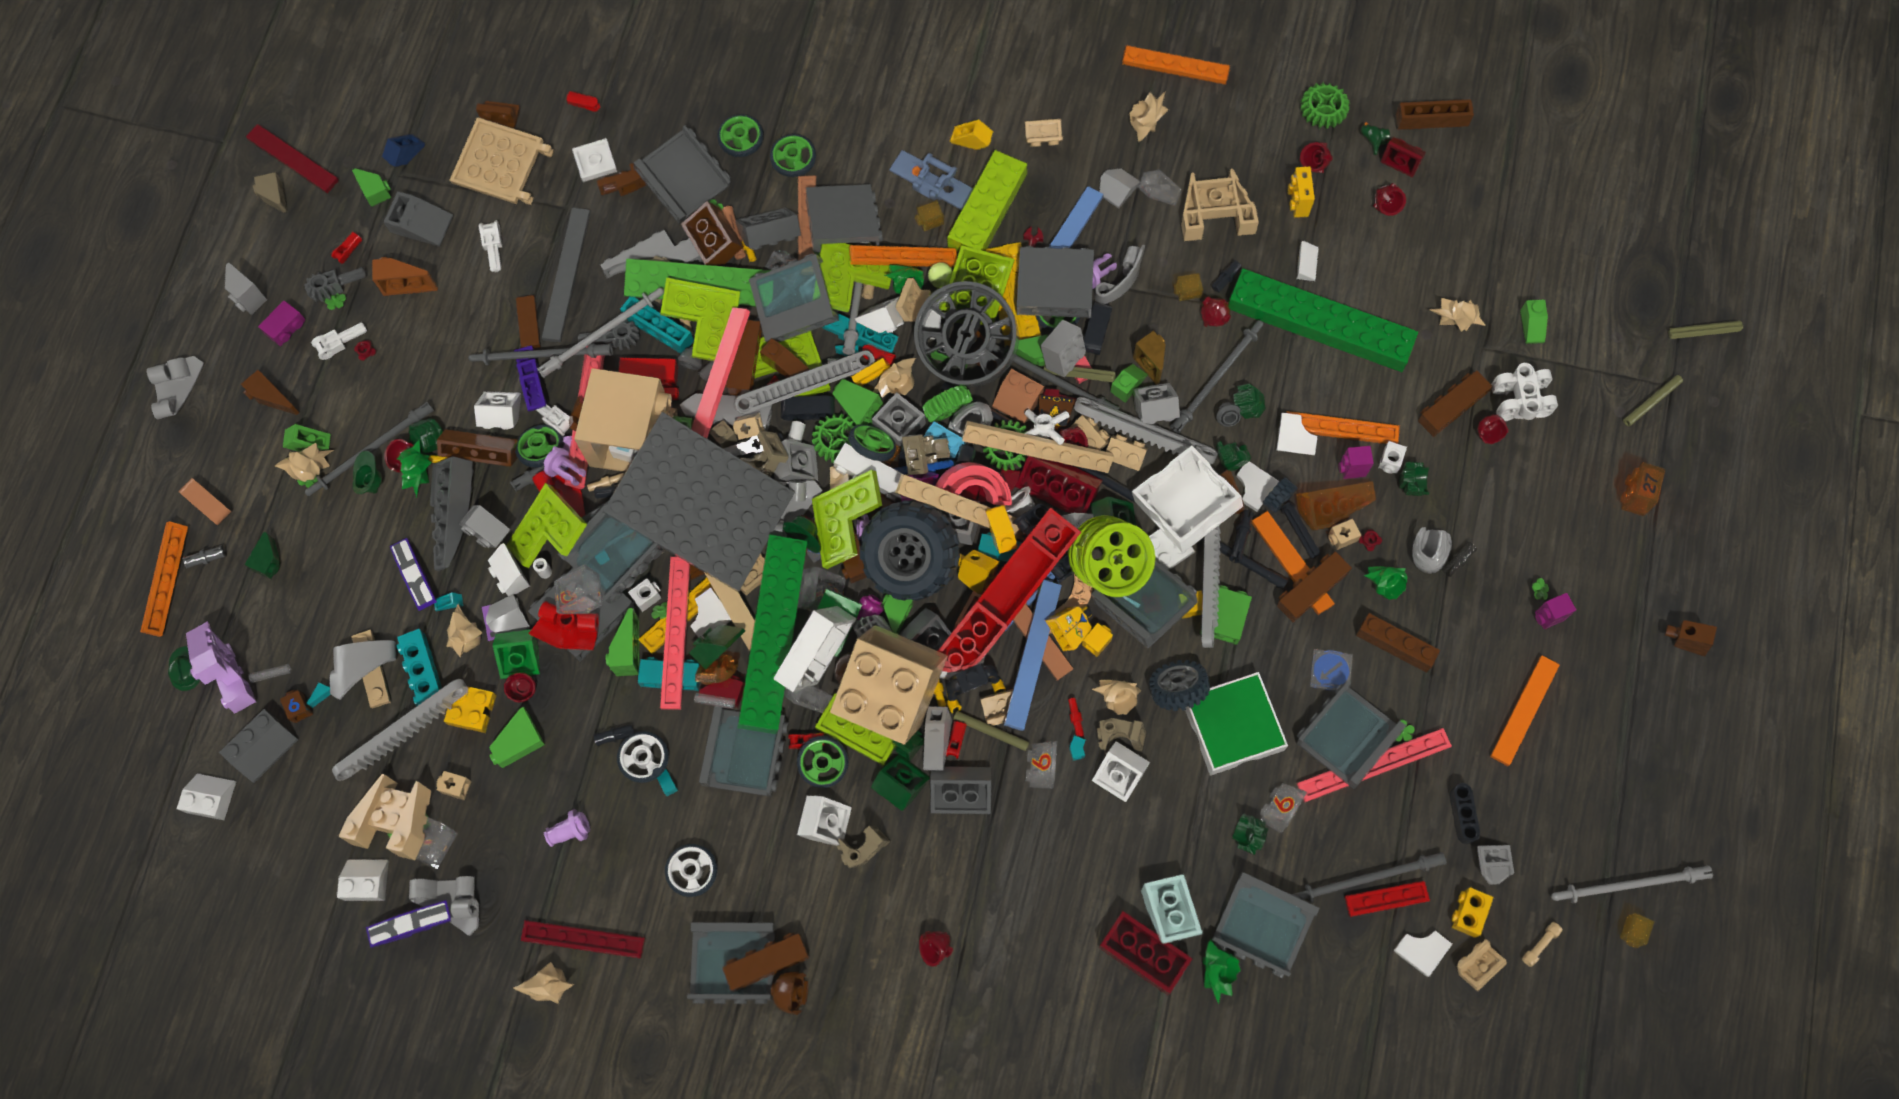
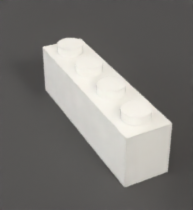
M846 443L843 445L834 461V467L838 473L842 475L848 474L855 478L870 470H874L877 473L880 492L894 502L902 501V497L895 493L902 473L880 461L871 460L860 455L852 446Z

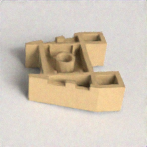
M1230 169L1228 178L1196 181L1194 173H1191L1181 224L1184 241L1202 239L1204 231L1203 220L1224 217L1235 218L1238 236L1256 234L1258 226L1256 206L1248 198V193L1242 188L1239 178L1233 169Z
M381 774L347 817L338 837L351 845L368 849L376 830L390 833L392 835L386 849L399 857L416 860L424 842L423 826L427 822L425 813L426 807L430 802L431 790L416 781L411 793L395 790L398 783L385 774Z

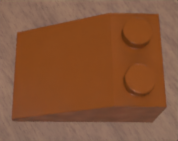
M381 257L372 260V280L383 296L438 291L436 283L426 270L392 258Z

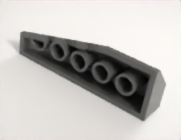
M453 456L433 464L430 506L434 507L431 522L435 523V530L432 532V538L436 541V545L433 548L435 571L448 568L463 533L461 530L462 526L458 523L468 512L470 495L472 493L473 461Z

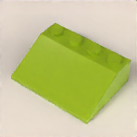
M962 245L949 284L962 281L976 282L990 287L1003 297L1014 259ZM962 291L951 295L957 310L970 308L972 291ZM980 297L977 300L978 306H985L987 298ZM996 300L985 313L993 323H995L1000 303ZM942 304L941 312H948L950 304ZM966 317L957 320L955 323L963 324Z

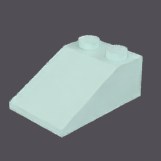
M1184 874L1144 884L1141 890L1143 899L1162 944L1202 934Z

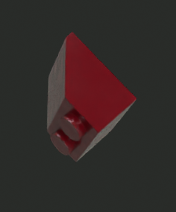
M1393 137L1387 145L1381 163L1413 178L1426 152L1419 147L1406 143L1402 139Z

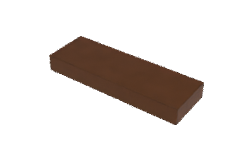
M535 296L516 298L521 348L531 345L533 348L541 347Z

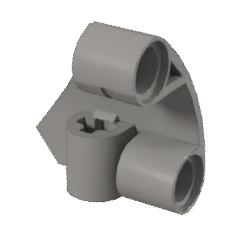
M1142 244L1141 248L1135 246L1128 247L1123 261V274L1126 277L1117 286L1105 282L1099 283L1095 290V300L1097 303L1107 304L1130 289L1139 274L1145 245Z
M195 356L172 359L165 364L147 368L148 378L152 384H155L158 402L151 405L153 415L157 420L178 413L192 391L204 362Z
M815 480L779 482L795 493L771 535L787 537L783 530V524L785 522H792L799 515H804L811 506L812 499L822 492V488Z
M391 640L365 641L334 647V670L330 673V694L341 700L368 673L387 662L395 661L396 642Z
M463 876L449 881L410 880L409 899L412 902L425 907L446 900L451 917L450 923L468 936H471L479 927V904L474 899V877Z

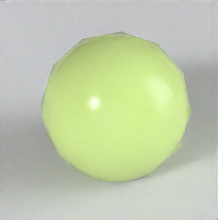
M939 262L931 266L928 278L933 286L941 288L949 284L953 272L949 265Z

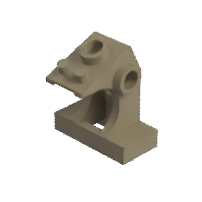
M760 431L757 437L763 447L761 454L755 455L753 459H740L771 477L779 462L786 463L789 457L777 433Z
M922 434L902 437L908 475L928 473L927 464L938 462L937 458L950 457L947 438H934L933 435L922 437Z
M1111 718L1100 721V728H1097L1099 740L1102 739V742H1099V747L1104 749L1106 754L1109 751L1111 742L1118 737L1129 739L1134 750L1142 751L1146 737L1143 722L1134 721L1133 723Z
M868 826L863 831L866 834V840L859 849L852 848L844 839L838 840L840 844L837 845V848L843 851L841 858L845 866L848 865L849 868H854L866 864L882 847L887 846L891 842L878 827Z

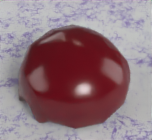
M1499 415L1485 417L1479 422L1477 429L1482 441L1487 444L1501 441L1509 431L1505 420Z
M526 673L512 674L504 683V693L508 699L514 702L529 700L536 690L535 681Z

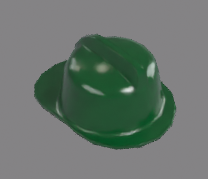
M363 451L356 457L354 462L353 491L358 495L366 492L375 494L378 492L382 482V475L376 469L374 455L369 451Z
M799 515L792 522H785L783 524V530L789 537L807 541L806 549L813 553H820L821 546L816 540L818 531L812 521Z
M182 646L176 649L169 658L168 675L176 689L189 691L199 684L200 679L196 680L190 671L192 665L188 646Z

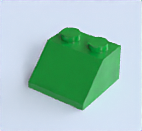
M532 629L495 634L492 646L500 679L508 678L515 673L540 674L537 638L529 635Z

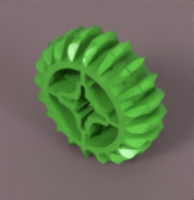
M1322 82L1319 86L1316 83L1314 87L1310 86L1308 91L1304 93L1301 100V111H1303V117H1307V122L1312 121V126L1317 124L1319 129L1322 126H1325L1326 129L1329 126L1334 128L1336 124L1340 125L1342 120L1346 118L1349 111V100H1347V94H1343V89L1338 90L1337 85L1332 87L1331 82L1328 85Z
M960 385L934 396L922 408L929 422H939L951 417L973 400L969 389L966 386Z
M842 413L839 418H836V414H833L832 419L826 416V422L820 420V426H815L816 432L812 433L814 437L812 443L815 445L814 450L816 452L819 451V457L824 456L826 462L831 458L833 464L841 451L837 449L842 448L845 443L850 445L848 437L845 436L846 429L851 431L855 427L850 417L847 416L844 419ZM824 436L830 441L829 448L822 442ZM857 437L859 442L862 443L861 438Z
M1002 420L1001 427L997 423L994 424L996 428L1026 433L1024 432L1026 426L1020 427L1018 421L1014 426L1012 420L1008 421V425ZM991 447L983 449L984 453L990 452L985 457L987 460L992 458L990 464L994 465L997 463V469H1000L1003 465V469L1007 471L1008 465H1010L1011 470H1015L1014 464L1021 468L1022 464L1020 461L1026 462L1027 460L1025 458L1026 455L1019 454L1014 458V452ZM994 451L1006 452L1008 460L998 458Z

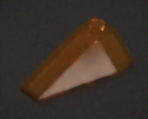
M1373 481L1296 494L1299 513L1311 530L1330 528L1340 520L1349 517L1353 512L1364 508L1376 500Z

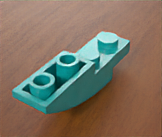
M838 314L839 321L822 328L839 335L838 338L845 341L844 332L849 328L850 318ZM858 322L856 324V332L859 336L855 345L861 347L871 345L889 353L893 352L898 336L886 331L878 333Z

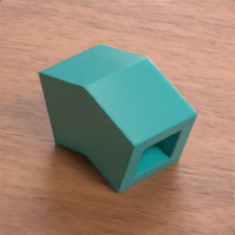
M1075 735L1069 748L1072 761L1085 758L1083 747L1086 740Z

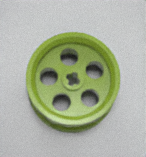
M1109 515L1093 517L1078 527L1081 534L1069 547L1068 557L1071 569L1079 580L1111 597L1131 595L1147 583L1155 566V550L1151 539L1141 528ZM1113 532H1118L1119 542L1116 545H1112L1109 540ZM1132 545V556L1129 557L1127 549ZM1100 546L1103 549V556L1093 559L1092 550ZM1128 566L1126 570L1120 575L1122 568ZM1102 568H1109L1108 576L1104 579H1099V571Z

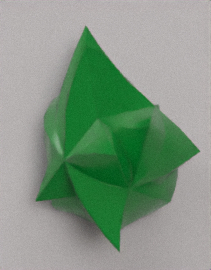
M890 265V273L884 275L894 281L893 289L900 295L907 278H914L920 289L924 283V271L912 266Z
M420 439L412 448L401 452V455L397 458V460H401L402 466L400 471L404 474L401 476L402 490L413 487L416 498L420 484L429 483L426 468L432 463L428 460L429 456L421 454Z
M1368 567L1369 574L1364 575L1376 585V592L1388 600H1396L1406 590L1408 577L1405 573L1406 568Z
M1210 940L1206 956L1202 959L1203 964L1206 966L1204 988L1212 989L1219 1004L1221 993L1232 996V983L1238 979L1236 975L1241 970L1239 960L1235 956L1218 950Z

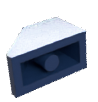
M413 134L388 138L382 157L392 166L405 165L425 146V143Z

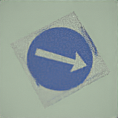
M1314 649L1310 687L1336 690L1341 683L1345 685L1347 681L1351 682L1353 654Z

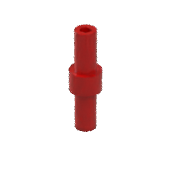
M1076 698L1068 699L1071 711L1070 720L1074 724L1076 736L1081 738L1084 737L1081 721H1083L1082 715L1078 710Z

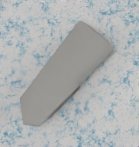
M694 394L680 404L685 416L695 419L703 394ZM722 395L712 426H716L722 420L728 426H733L734 421L738 417L760 413L764 431H768L773 404L741 414L735 410L733 405L735 398L738 396ZM741 399L739 407L742 410L748 408V401Z

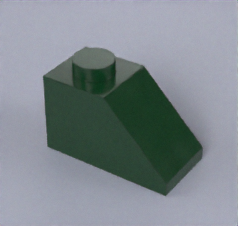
M263 532L244 565L251 571L272 579L273 575L278 572L281 562L275 541L268 533Z
M916 731L905 745L894 740L892 742L894 751L910 762L924 744L923 738H921L923 735Z

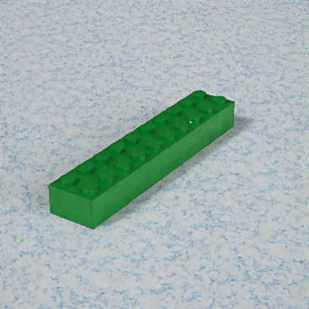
M1242 269L1228 305L1231 311L1399 372H1403L1407 365L1418 335V331L1246 269Z
M769 535L738 719L737 728L771 734H777L785 686L773 678L791 650L807 541Z

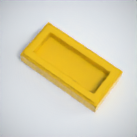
M882 358L851 378L854 383L862 387L882 375L891 366Z

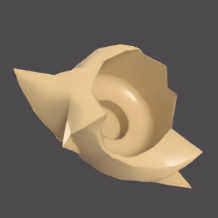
M1149 92L1145 101H1139V104L1133 105V109L1130 112V121L1133 128L1137 131L1138 142L1149 131H1155L1157 121L1168 111L1162 105L1165 92L1158 99Z
M1441 298V309H1429L1441 316L1439 325H1458L1461 332L1463 330L1467 331L1471 324L1486 326L1479 317L1478 305H1474L1471 300L1468 303L1464 301L1458 303L1457 300L1452 301Z
M915 358L894 363L884 371L873 392H880L882 398L888 393L906 395L914 387L915 380L911 367Z
M314 443L301 452H289V457L277 463L275 467L286 470L295 480L303 482L314 480L316 475H319L320 469L330 467L324 457L334 450L319 451L317 444Z
M458 604L447 629L448 642L446 647L453 648L461 657L463 652L466 653L480 644L482 632L477 628L476 623L469 622Z
M1100 680V687L1092 689L1102 694L1107 708L1113 710L1118 715L1127 714L1137 705V696L1141 692L1136 686L1137 683L1117 680Z
M549 963L531 979L513 989L530 995L532 999L537 1001L551 1000L559 1004L564 991L574 984H568L563 971L554 968L553 964Z

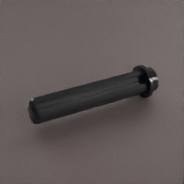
M1291 502L1284 504L1281 507L1282 514L1285 513L1309 557L1315 558L1319 556L1320 551L1298 515L1295 504Z

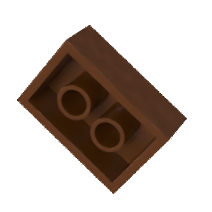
M708 201L681 224L705 265L722 267L743 248L720 208Z

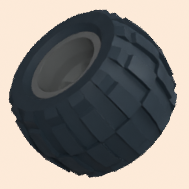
M915 500L893 503L881 509L866 525L861 536L862 544L859 547L860 559L863 560V571L867 579L871 578L876 584L875 588L883 594L888 593L894 599L903 601L926 599L939 592L954 576L960 558V542L957 532L951 526L952 522L945 514L942 515L937 511L936 507L926 503H919ZM900 535L906 536L907 540L902 541ZM910 545H913L915 547V550L913 551L914 553H911L908 550L910 548ZM895 547H899V548H900V550H901V553H900V554L895 553V551H894V548H895ZM916 558H921V565L916 563ZM902 559H907L909 564L904 565Z

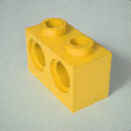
M1471 887L1462 891L1458 898L1460 906L1458 910L1454 911L1451 921L1454 922L1452 928L1474 938L1480 936L1494 897ZM1471 897L1478 901L1477 907H1473L1470 904ZM1464 916L1471 919L1470 927L1464 924Z

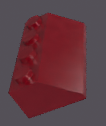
M1028 456L1016 488L1021 490L1029 486L1031 488L1029 494L1070 514L1087 513L1103 480L1069 464Z

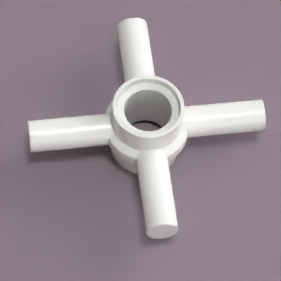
M1030 409L1025 411V415L1035 424L1033 429L1024 434L1037 435V437L1046 439L1052 438L1059 445L1064 442V438L1054 431V425L1069 418L1067 411L1053 418L1048 414L1037 416Z

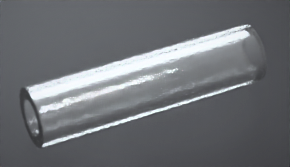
M289 664L249 673V680L253 683L290 674L291 668Z
M700 693L695 694V703L731 709L735 707V699Z

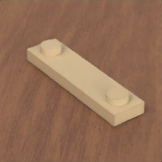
M371 630L352 636L353 643L375 641ZM379 666L363 677L369 705L372 709L391 703L382 666Z

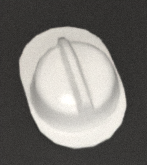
M1029 486L1022 488L1011 496L1012 505H1004L1007 514L1018 518L1035 506L1034 501L1029 495L1031 490Z

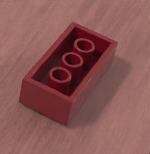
M1122 911L1099 946V949L1167 996L1172 992L1192 960L1191 957L1169 942L1162 944L1156 933L1124 911Z

